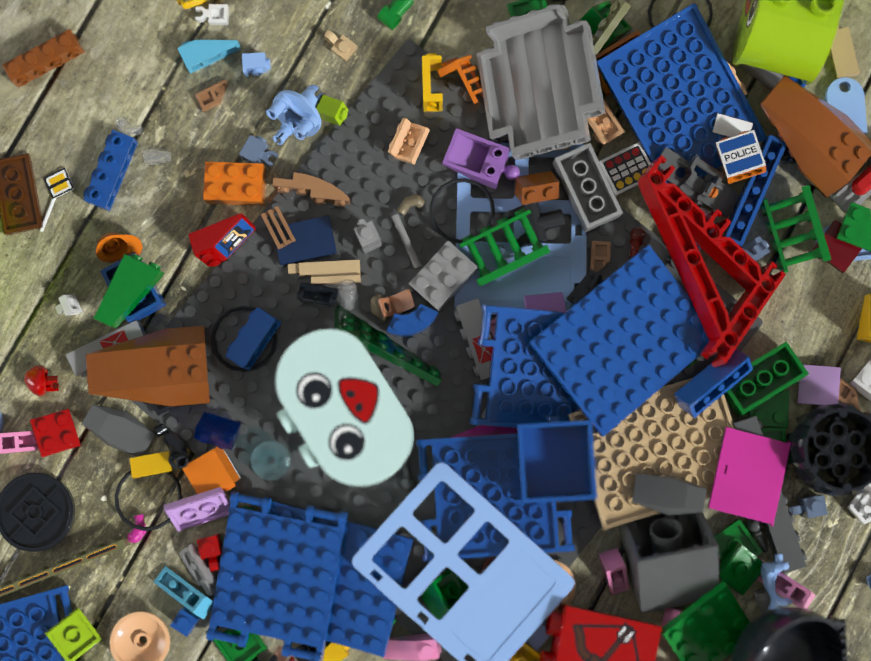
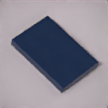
M329 215L288 224L296 241L281 249L277 248L281 266L337 254ZM284 225L280 226L286 239L289 240L290 237ZM273 227L272 229L280 244L283 243L276 227Z

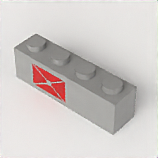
M479 299L457 305V310L453 312L456 321H461L463 329H460L463 341L467 340L469 347L466 350L469 359H474L475 366H472L476 377H480V380H483L490 376L493 346L478 345V338L481 337L483 311H481ZM490 331L488 339H492Z
M136 320L66 354V357L75 376L85 378L87 377L86 354L147 334L141 322Z

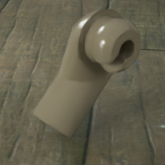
M418 194L407 196L396 211L404 216L410 207L416 206L421 208L425 201Z
M377 294L371 298V312L384 324L389 317L383 316L378 299L384 297L381 294Z

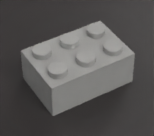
M447 241L411 280L409 285L440 312L479 269L451 242Z

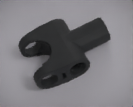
M538 203L523 205L503 214L504 218L507 217L509 220L515 217V212L523 208L526 211L530 209L532 213L526 216L539 243L548 241L545 230L565 226L564 215L561 209L541 213ZM526 232L516 239L520 247L532 246Z

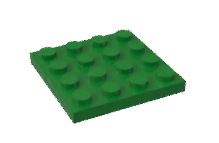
M722 581L663 626L661 633L680 661H723L733 653L738 637L750 622L728 585Z

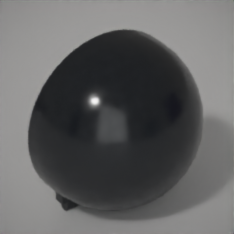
M783 607L767 611L756 617L743 629L734 646L731 661H848L846 653V620L836 617L828 619L815 611L799 607Z

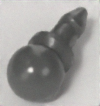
M748 519L747 528L752 532V536H756L760 548L766 553L768 548L762 534L765 532L762 528L763 523Z

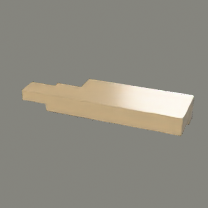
M838 27L830 49L836 80L844 77L858 76L860 73L849 27L841 29Z
M360 260L288 264V274L311 276V284L361 283Z

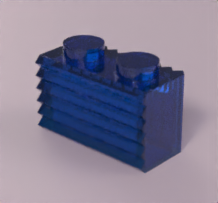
M205 411L195 427L194 438L202 443L216 445L220 449L232 450L239 437L241 423Z

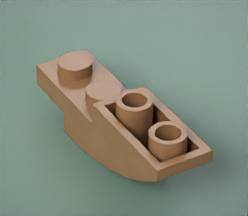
M294 172L293 180L273 178V187L277 189V192L289 193V191H296V194L299 195L311 193V200L319 205H326V202L334 203V206L345 207V204L350 205V198L343 191L317 177Z

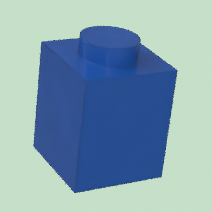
M184 606L170 626L187 637L192 633L201 618Z

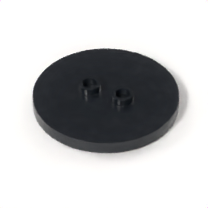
M28 473L13 479L1 491L0 534L15 548L28 552L47 550L60 543L71 530L75 519V503L68 487L58 478L46 473Z

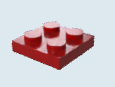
M69 409L29 421L41 458L81 446Z

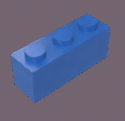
M257 307L250 313L246 325L240 328L236 340L228 346V352L225 356L243 369L251 370L282 322L264 309Z

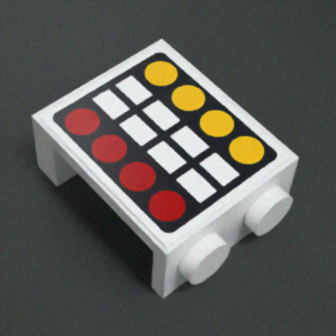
M640 142L599 161L616 198L619 194L637 186L639 178L651 164Z

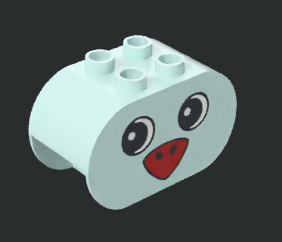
M326 329L311 332L299 338L286 350L280 360L276 374L278 397L285 408L279 411L277 416L289 434L292 432L295 434L300 431L306 443L298 447L309 467L313 468L321 465L323 470L332 478L353 486L376 484L393 475L403 465L408 455H410L414 443V430L408 415L361 342L347 332Z

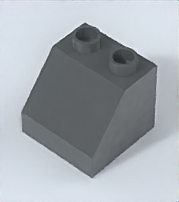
M658 513L619 525L630 582L641 613L661 611L665 608L695 603L719 584L718 545L703 513L677 515Z

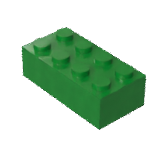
M786 341L751 363L753 370L724 393L738 418L801 381L809 373Z

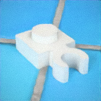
M209 4V9L201 6L195 7L196 12L203 13L201 17H195L197 22L202 23L208 20L209 25H228V4Z

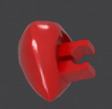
M36 365L26 372L24 376L25 385L36 396L42 397L46 392L59 391V384H53L58 383V376H48V370L45 366Z

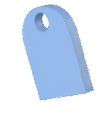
M847 77L833 81L825 91L824 100L846 114L864 134L867 133L865 96L862 86L854 79ZM841 83L847 85V92H842L840 90L839 85Z

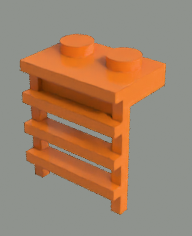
M471 55L459 59L456 57L442 63V68L437 70L440 77L458 70L473 103L478 102L476 94L480 93L483 98L482 85L479 81L481 78L480 76L477 77L474 71L477 69V66L471 65ZM470 72L473 79L468 80L465 74ZM475 83L478 89L473 91L470 84Z

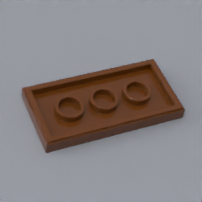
M29 153L0 159V215L4 235L6 236L43 228Z

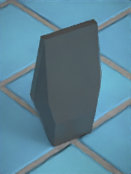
M92 404L82 422L83 426L107 446L137 457L144 455L156 434L127 411L98 404Z
M637 473L632 502L666 515L703 513L707 489L674 475Z

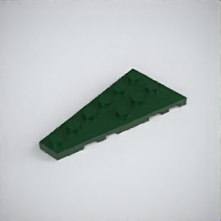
M341 305L337 306L335 309V330L353 335L366 350L436 386L439 385L441 374L438 368L429 365L390 339L387 334L378 331Z

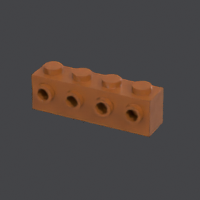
M68 29L2 64L11 82L19 88L60 67L62 64L85 53L74 32Z

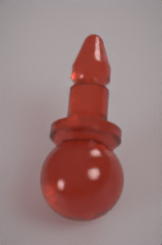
M634 227L630 232L631 238L629 242L632 244L630 250L631 258L638 253L639 246L643 244L646 236L645 230L641 227Z

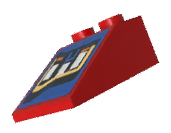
M243 213L192 232L188 236L194 255L208 267H214L227 260L256 230V227Z

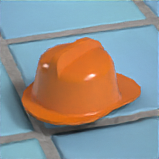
M108 232L97 241L96 256L103 262H117L123 258L124 254L130 255L135 252L140 255L142 242L134 235Z

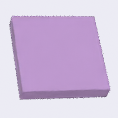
M803 365L809 374L799 381L797 403L813 405L838 404L841 368Z

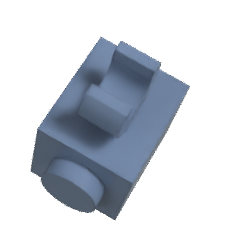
M250 135L239 153L240 157L249 163H261L264 161L270 167H273V163L268 160L269 157L274 156L278 158L279 156L274 151H268L267 141L258 135L256 137Z
M760 236L741 247L755 261L770 252L767 241L763 238L761 239Z
M820 494L799 497V505L788 507L792 515L801 514L804 518L828 515L824 495Z

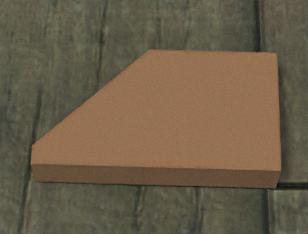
M591 241L590 270L592 269L596 273L610 262L611 242Z
M840 378L838 401L842 404H853L855 409L861 411L857 399V389Z

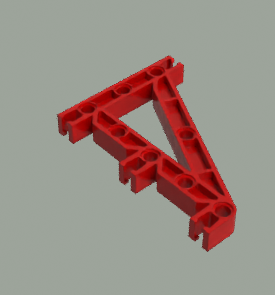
M661 155L641 175L638 180V186L708 336L709 343L701 355L708 359L718 351L719 354L716 360L711 363V365L717 367L728 361L786 274L781 271L769 276L771 269H776L777 267L773 261L760 268V265L731 237H722L731 221L727 218L720 223L716 222L714 224L716 216L720 217L722 215L718 208L705 217V212L678 186L666 183V180L676 168L671 165L665 170L659 171L658 166L666 162V159ZM696 243L745 289L729 314Z

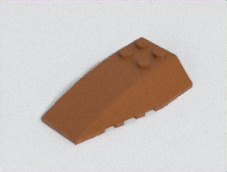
M783 76L760 103L771 124L776 126L779 131L780 139L784 140L789 148L790 156L795 158L799 171L825 198L850 182L871 156V140L846 114L787 76Z
M204 326L162 329L86 354L88 394L164 406L210 403Z

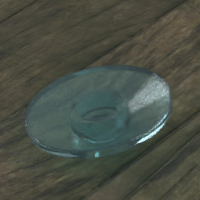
M266 441L259 444L251 455V467L254 473L264 480L281 478L290 466V455L287 449L275 441ZM269 457H273L275 459L274 464L268 463Z

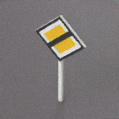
M65 167L44 177L52 199L43 219V228H40L41 232L44 231L55 199L75 189Z

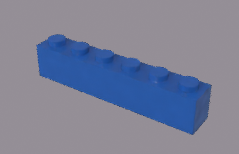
M769 135L763 141L760 149L766 164V172L747 178L729 220L731 223L722 235V237H731L740 247L743 246L787 146L784 140L782 141L775 136Z

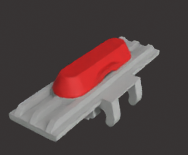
M871 156L863 165H865L868 161L871 164ZM871 166L860 176H854L850 182L829 196L845 214L850 202L860 205L871 196Z

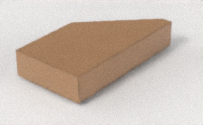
M226 79L195 94L203 112L221 104L228 85Z

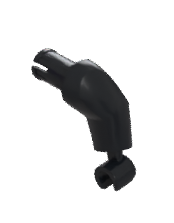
M164 424L155 426L154 431L158 437L165 436L163 441L170 450V465L175 469L185 468L188 465L185 442L173 431L168 433Z

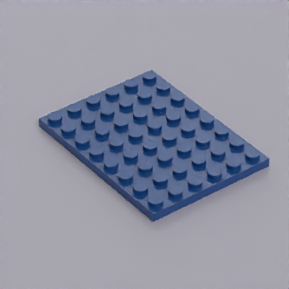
M696 3L689 5L597 61V67L638 142L642 145L650 163L656 160L663 149L667 147L689 162L697 154L701 160L715 169L722 166L716 142L728 136L713 132L717 114L753 123L751 131H755L758 143L767 138ZM695 166L694 171L698 177L702 178L708 174ZM679 167L676 170V175L678 178H682L685 171L682 167Z
M647 245L528 343L588 420H592V426L598 434L604 437L701 355L709 343V339L691 299L651 246Z
M272 500L270 513L302 520L306 519V509ZM314 517L313 522L338 526V521ZM346 521L326 641L384 657L397 605L352 564L354 555L378 529ZM394 533L372 557V560L402 587L413 538ZM375 569L370 573L378 582L383 577Z

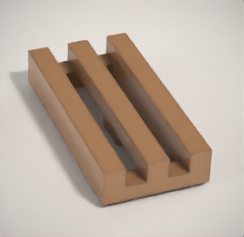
M278 206L261 214L278 249L296 241ZM275 213H278L290 237L289 240L283 234L274 216ZM269 216L283 240L281 244L267 219Z

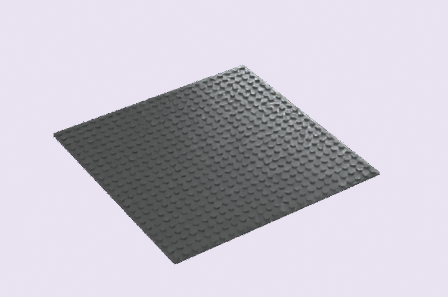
M410 39L405 41L348 109V115L343 120L341 126L335 125L296 171V173L314 176L334 185L350 198V205L345 204V207L334 206V203L326 202V205H319L311 200V193L299 195L296 194V191H289V193L279 192L262 212L266 213L268 210L278 206L287 224L329 215L337 254L296 263L360 260L361 283L321 285L338 288L337 304L335 306L329 307L317 304L318 301H314V303L300 302L297 299L300 282L311 284V276L288 274V264L280 265L276 244L260 214L253 222L256 230L227 260L222 261L215 267L164 328L204 326L210 403L175 406L162 415L157 416L150 403L132 401L158 424H164L169 433L173 431L185 442L186 447L198 457L222 445L240 476V479L235 482V488L244 495L258 498L269 497L273 501L303 509L310 505L314 506L315 509L335 513L346 512L347 521L377 529L411 493L403 491L400 486V482L403 479L402 466L387 479L367 486H353L339 482L328 475L321 465L310 468L298 447L306 443L300 431L295 434L293 432L289 434L277 416V413L285 407L278 397L276 374L282 356L299 338L319 330H335V309L338 305H341L440 371L441 382L436 386L366 350L412 423L414 443L409 455L411 477L415 480L416 486L421 482V480H418L420 472L416 440L451 438L477 427V425L469 423L470 417H472L475 392L473 384L489 385V378L480 380V377H476L472 368V366H475L474 359H469L466 350L469 347L467 340L463 341L460 329H463L461 321H456L453 312L455 311V296L439 312L413 289L409 283L442 246L449 241L435 230L430 221L429 206L432 196L439 187L458 177V172L442 165L456 128L489 141L492 140L489 136L484 99L480 94H476L478 102L474 104L464 82L453 73L440 77L438 71H430L431 94L443 93V109L441 112H423L422 56H426L428 53ZM402 118H407L411 123L427 127L430 130L415 165L397 160L388 152L389 145L397 132V127L401 123ZM509 157L505 166L515 165V159ZM529 158L528 175L552 171L559 181V199L553 200H569L552 164L555 158ZM491 169L487 171L488 174H494ZM502 173L496 189L481 184L488 190L492 198H514L515 180L507 179L504 173ZM457 183L445 187L436 197L433 206L436 224L442 232L452 238H456ZM471 184V197L487 198L484 191ZM418 194L424 199L425 203L421 208L412 206L404 216L396 211L407 196ZM621 208L623 213L619 218L586 232V275L590 271L591 241L611 242L610 262L598 271L604 280L641 251L653 238L666 249L667 247L663 240ZM472 212L470 214V234L473 237L480 234L479 230L488 225L491 216L490 212ZM275 213L274 216L279 226H282L283 223L278 213ZM495 213L491 228L498 225L497 221L504 218V213ZM398 214L422 265L418 269H415L391 218L393 215ZM563 214L565 226L545 230L548 241L543 243L569 244L571 242V216ZM267 217L271 227H275L271 217ZM360 219H364L366 223L373 222L382 244L381 247L364 254L354 231L355 228L359 227L358 221ZM512 222L509 226L514 234V222ZM575 225V236H582L581 225ZM502 228L491 233L495 242H508ZM482 237V238H480V239H478V240H476V241H474V242H487V241H486L485 237ZM449 241L456 247V242ZM669 255L670 261L665 266L688 295L674 262ZM714 282L729 314L738 300ZM409 289L415 307L399 315H407L414 312L420 304L438 312L435 321L423 332L407 337L394 336L386 332L393 316L389 317L383 324L371 312V298L377 294H381L384 298L391 297ZM384 303L385 309L389 312L387 304ZM240 306L262 308L282 322L276 330V348L269 361L257 370L247 372L231 370L220 363L213 353L211 344L212 329L218 318L229 309ZM239 310L230 313L222 319L216 329L215 344L217 352L224 361L235 367L240 366L225 355L228 352V346L238 337L240 328L248 322L249 315L252 312L249 310ZM491 315L490 321L495 319L496 315ZM759 317L756 318L737 346L738 350L742 351L763 324ZM273 336L253 366L265 360L272 349ZM717 351L708 359L701 355L697 358L698 362L689 368L686 366L681 373L673 377L664 386L688 380L698 375L712 361L716 360L719 352ZM482 392L480 418L487 404L488 392ZM426 446L428 473L433 468L432 446ZM435 488L413 511V516L420 522L421 520L436 519ZM594 500L559 501L556 503V511L572 510L570 518L572 543L575 545V551L546 554L552 559L564 563L568 568L602 527ZM557 517L559 546L565 545L563 518ZM437 525L431 526V532L436 537H438ZM401 526L394 533L413 538L402 588H407L430 561H423V555H425L424 545L407 529ZM497 556L463 558L462 560L475 572L481 574ZM445 567L440 573L449 569V567ZM420 595L417 598V601L429 611L427 605L425 604L424 600ZM397 606L394 618H396L400 625L412 635L427 633ZM422 611L417 615L424 623L430 619ZM441 646L440 658L442 660L458 661ZM469 653L464 657L466 661H476Z

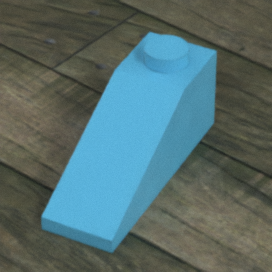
M237 40L186 41L177 48L190 74L242 50Z
M166 566L154 580L156 585L203 620L213 607V601Z

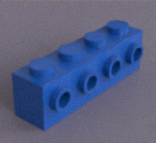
M112 130L111 134L107 136L105 140L106 147L98 157V166L91 174V183L84 191L83 201L110 212L137 147L138 141L135 138Z
M736 348L725 364L717 367L709 364L702 372L694 376L691 381L674 394L678 406L693 418L697 417L753 370L749 356Z

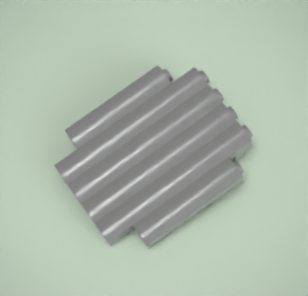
M552 4L545 9L532 10L528 14L513 16L509 20L497 21L487 26L486 32L493 40L494 48H486L482 52L477 53L490 139L495 143L509 140L511 155L516 160L526 159L534 155L545 154L553 150L590 141L587 118L597 117L606 112L592 33L586 20H579L570 25L569 13L566 7L560 4Z

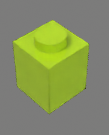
M326 95L322 96L316 108L321 120L341 126L343 120L348 115V108L343 101Z

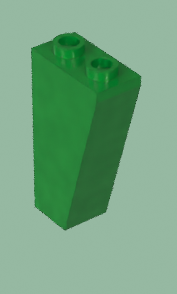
M133 253L131 257L124 254L93 319L117 328L163 277L164 272L159 270L161 266L152 262L145 264L142 262L143 258Z

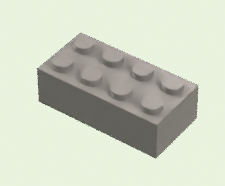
M591 143L554 159L552 164L584 233L622 215L623 212Z

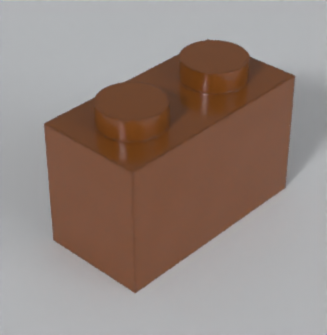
M552 171L518 176L515 178V195L522 205L559 199V181Z

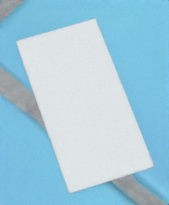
M717 114L713 132L734 137L744 131H751L753 123Z

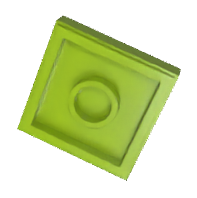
M79 608L45 632L65 661H75L102 640Z

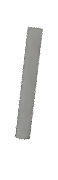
M398 214L393 215L391 218L414 268L418 269L422 265Z

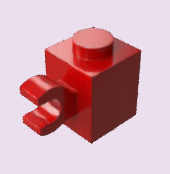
M220 534L196 540L201 560L209 558L210 571L218 570L220 566L218 555L222 554L223 549Z

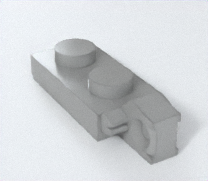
M192 543L181 550L179 555L197 585H201L208 597L215 594L217 580L213 577L209 566L206 565L203 559L201 560L199 550Z

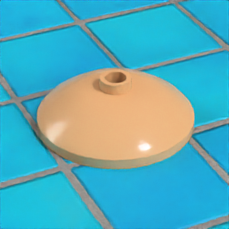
M137 611L124 616L114 626L110 637V649L115 661H163L170 648V633L166 624L155 614L145 611ZM141 636L146 638V643L141 642Z

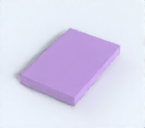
M221 487L164 505V511L177 531L229 515L230 502Z

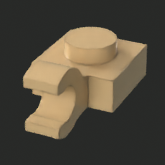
M330 30L324 34V39L333 45L331 51L345 62L349 60L358 48L355 43L343 34L340 38H337Z

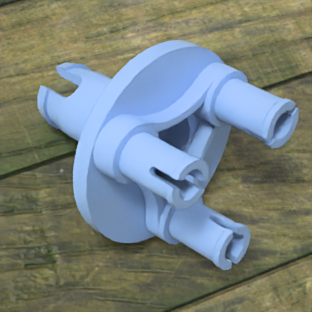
M317 85L308 86L302 94L291 90H284L275 96L272 106L266 110V114L270 119L275 120L278 118L282 123L280 130L273 136L275 143L280 138L277 144L282 145L293 134L299 140H304L305 137L313 136L319 131L321 118L316 106L319 104L323 93L321 92L318 96H315V92L319 89Z

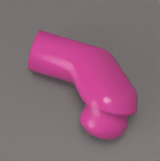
M143 514L133 516L135 525L146 527ZM134 528L127 535V539L130 543H137L143 538L146 531Z

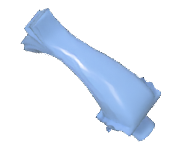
M774 554L775 561L765 562L761 567L762 581L771 599L768 607L769 610L793 603L790 599L779 597L775 591L777 575L780 571L789 568L788 562H783V554Z

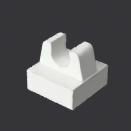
M75 294L63 295L58 298L60 304L55 306L57 314L63 312L67 316L78 315L82 312Z

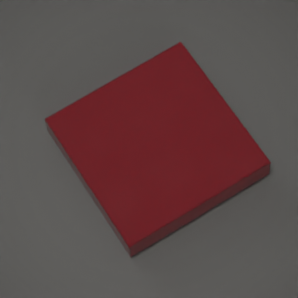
M834 220L824 233L831 256V261H827V263L843 274L862 249L835 239L841 223ZM818 242L811 251H815V248L819 247Z

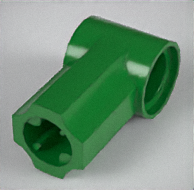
M393 0L389 6L386 5L381 9L377 19L390 30H394L402 20V16L414 4V0Z

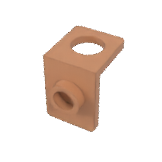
M409 289L391 297L378 299L384 317H391L394 314H400L415 307ZM384 303L387 304L389 312L385 309Z

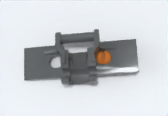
M665 147L660 156L662 155L666 162L664 164L661 163L658 166V170H665L671 165L676 168L667 181L678 186L698 207H701L704 203L713 210L718 208L722 215L727 218L741 194L721 182L725 172L713 168L701 160L697 154L689 162ZM695 166L715 178H711L710 181L701 179L694 171ZM679 167H682L685 171L682 178H678L676 175V170Z

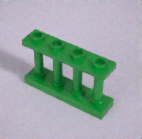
M809 185L801 187L803 192L797 196L771 204L765 198L763 199L764 204H761L763 215H768L769 222L766 223L768 232L774 235L775 240L771 241L774 252H779L780 259H777L779 269H784L785 273L789 272L787 266L811 259L823 258V262L831 261ZM801 202L802 204L806 203L808 210L804 211V214L774 222L771 211ZM804 221H812L814 229H811L810 232L779 240L777 229ZM811 239L813 241L817 240L819 247L815 248V251L785 259L782 248Z
M523 208L515 212V217L509 220L507 217L498 220V225L493 228L488 225L480 229V234L475 237L470 234L462 238L463 243L459 244L460 248L467 245L480 271V278L477 279L479 286L491 282L551 252L548 245L543 246L537 239L526 216L532 213L530 209L526 211ZM518 219L533 246L531 248L532 252L528 254L521 251L509 226L510 223ZM502 228L515 254V260L510 263L504 260L491 234ZM485 237L498 264L496 265L498 269L492 272L486 268L474 241Z

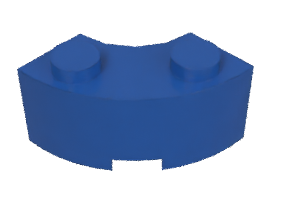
M420 304L410 314H394L386 332L399 337L418 334L426 330L435 321L438 312Z

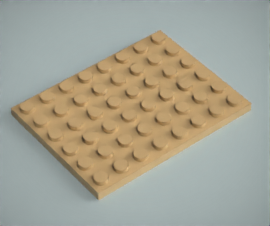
M691 378L660 388L604 437H601L592 426L597 499H594V503L603 530L660 513L632 502L637 473L674 475L707 489L705 499L710 498L725 427L735 429L724 394L697 417L693 418L678 406L674 396L680 388L693 379ZM581 411L568 414L570 421L588 420Z

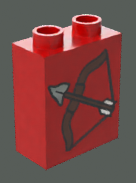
M560 603L558 612L552 611L547 617L546 634L553 636L550 652L542 651L539 661H656L662 627L646 621Z

